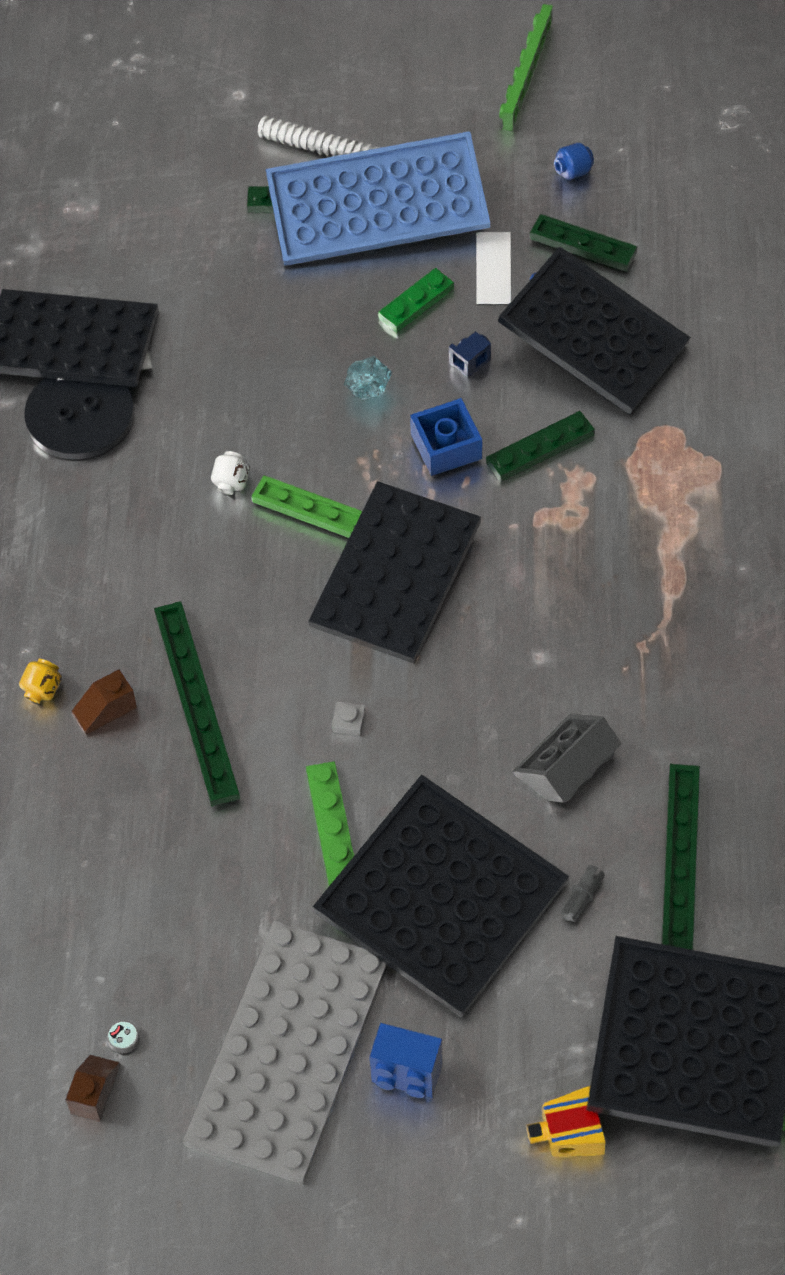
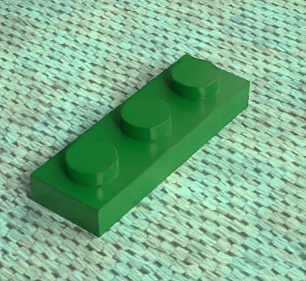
M434 268L378 311V319L398 333L454 289V282L437 268Z

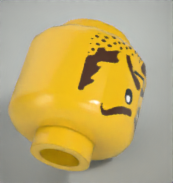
M38 658L37 661L29 662L19 681L20 688L25 691L24 697L40 704L41 699L46 701L52 700L62 681V676L58 672L59 667L41 658Z

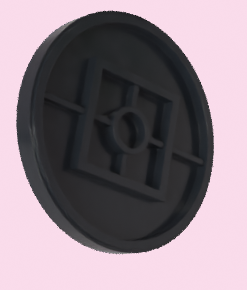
M44 378L30 393L26 401L24 417L28 433L39 448L59 458L78 460L99 456L118 445L132 426L134 406L127 386Z

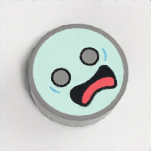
M126 1020L117 1021L112 1024L107 1032L110 1048L120 1054L133 1051L139 1043V1034L136 1026Z

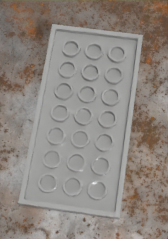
M273 921L184 1136V1146L304 1185L388 965L364 948Z

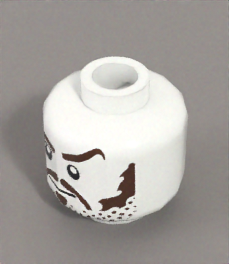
M226 451L224 455L216 458L211 481L214 485L218 486L217 490L219 492L232 495L234 491H241L245 488L250 465L245 461L246 457L242 454Z

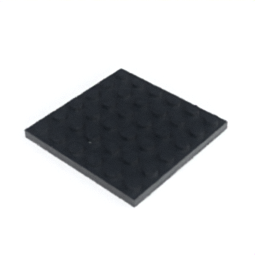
M421 774L312 906V912L462 1018L568 882L569 875Z
M615 936L586 1111L779 1148L785 1113V967Z

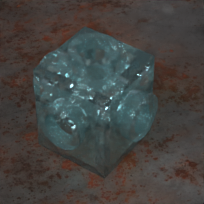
M371 356L351 364L348 368V376L344 385L352 391L354 396L364 401L377 397L384 392L392 371L375 356Z

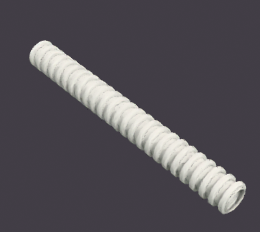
M267 115L260 120L258 126L260 138L266 137L267 140L273 139L274 142L281 141L284 145L288 143L291 147L295 145L298 149L303 147L305 151L310 149L311 152L315 153L317 151L320 155L325 153L327 157L380 148L378 146L373 148L371 144L366 146L364 142L358 144L357 140L351 142L349 138L344 140L342 136L336 138L335 134H330L329 136L328 132L321 133L320 130L314 132L313 128L299 127L298 124L285 123L281 119L277 121L276 118L270 119Z

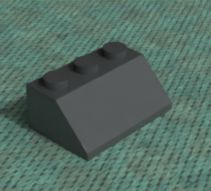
M569 714L512 772L546 800L564 803L573 798L576 790L595 775V770L602 763L614 756V751L622 743L603 716Z

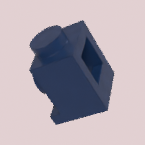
M476 331L468 338H463L457 346L453 343L449 346V363L467 378L491 360V343L489 339Z

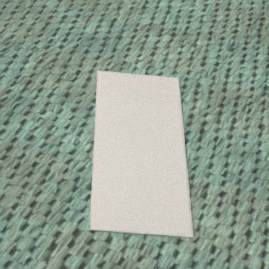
M477 232L476 304H510L511 232Z

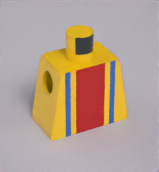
M590 1086L545 1102L542 1105L543 1121L526 1125L530 1144L548 1140L551 1154L554 1157L603 1155L606 1142L598 1113L586 1111Z

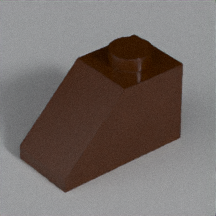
M120 669L93 682L73 708L72 714L87 735L136 709L134 691Z
M94 1055L87 1057L75 1071L65 1099L70 1114L101 1121L121 1065L120 1062Z

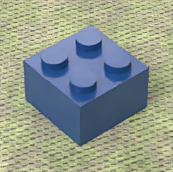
M462 398L410 415L411 436L431 476L482 459V438Z
M380 1023L369 1056L372 1082L385 1090L396 1088L406 1091L412 1097L424 1098L426 1096L433 1098L443 1065L442 1038Z

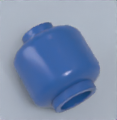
M580 142L561 147L557 151L556 159L554 160L556 172L567 180L587 175L594 164L592 151Z

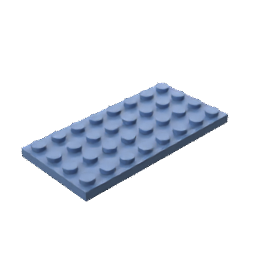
M470 131L266 169L284 266L491 228Z

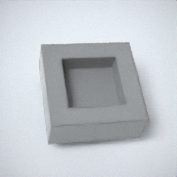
M336 701L331 724L332 732L361 736L366 712L365 705Z

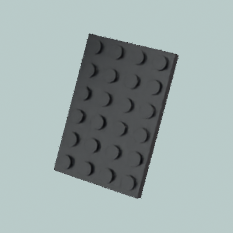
M560 246L499 315L497 321L629 415L691 339L690 336Z
M2 289L0 294V374L50 379L59 378L70 381L137 387L159 312L158 304Z
M377 481L308 621L309 626L415 664L479 528L481 516Z

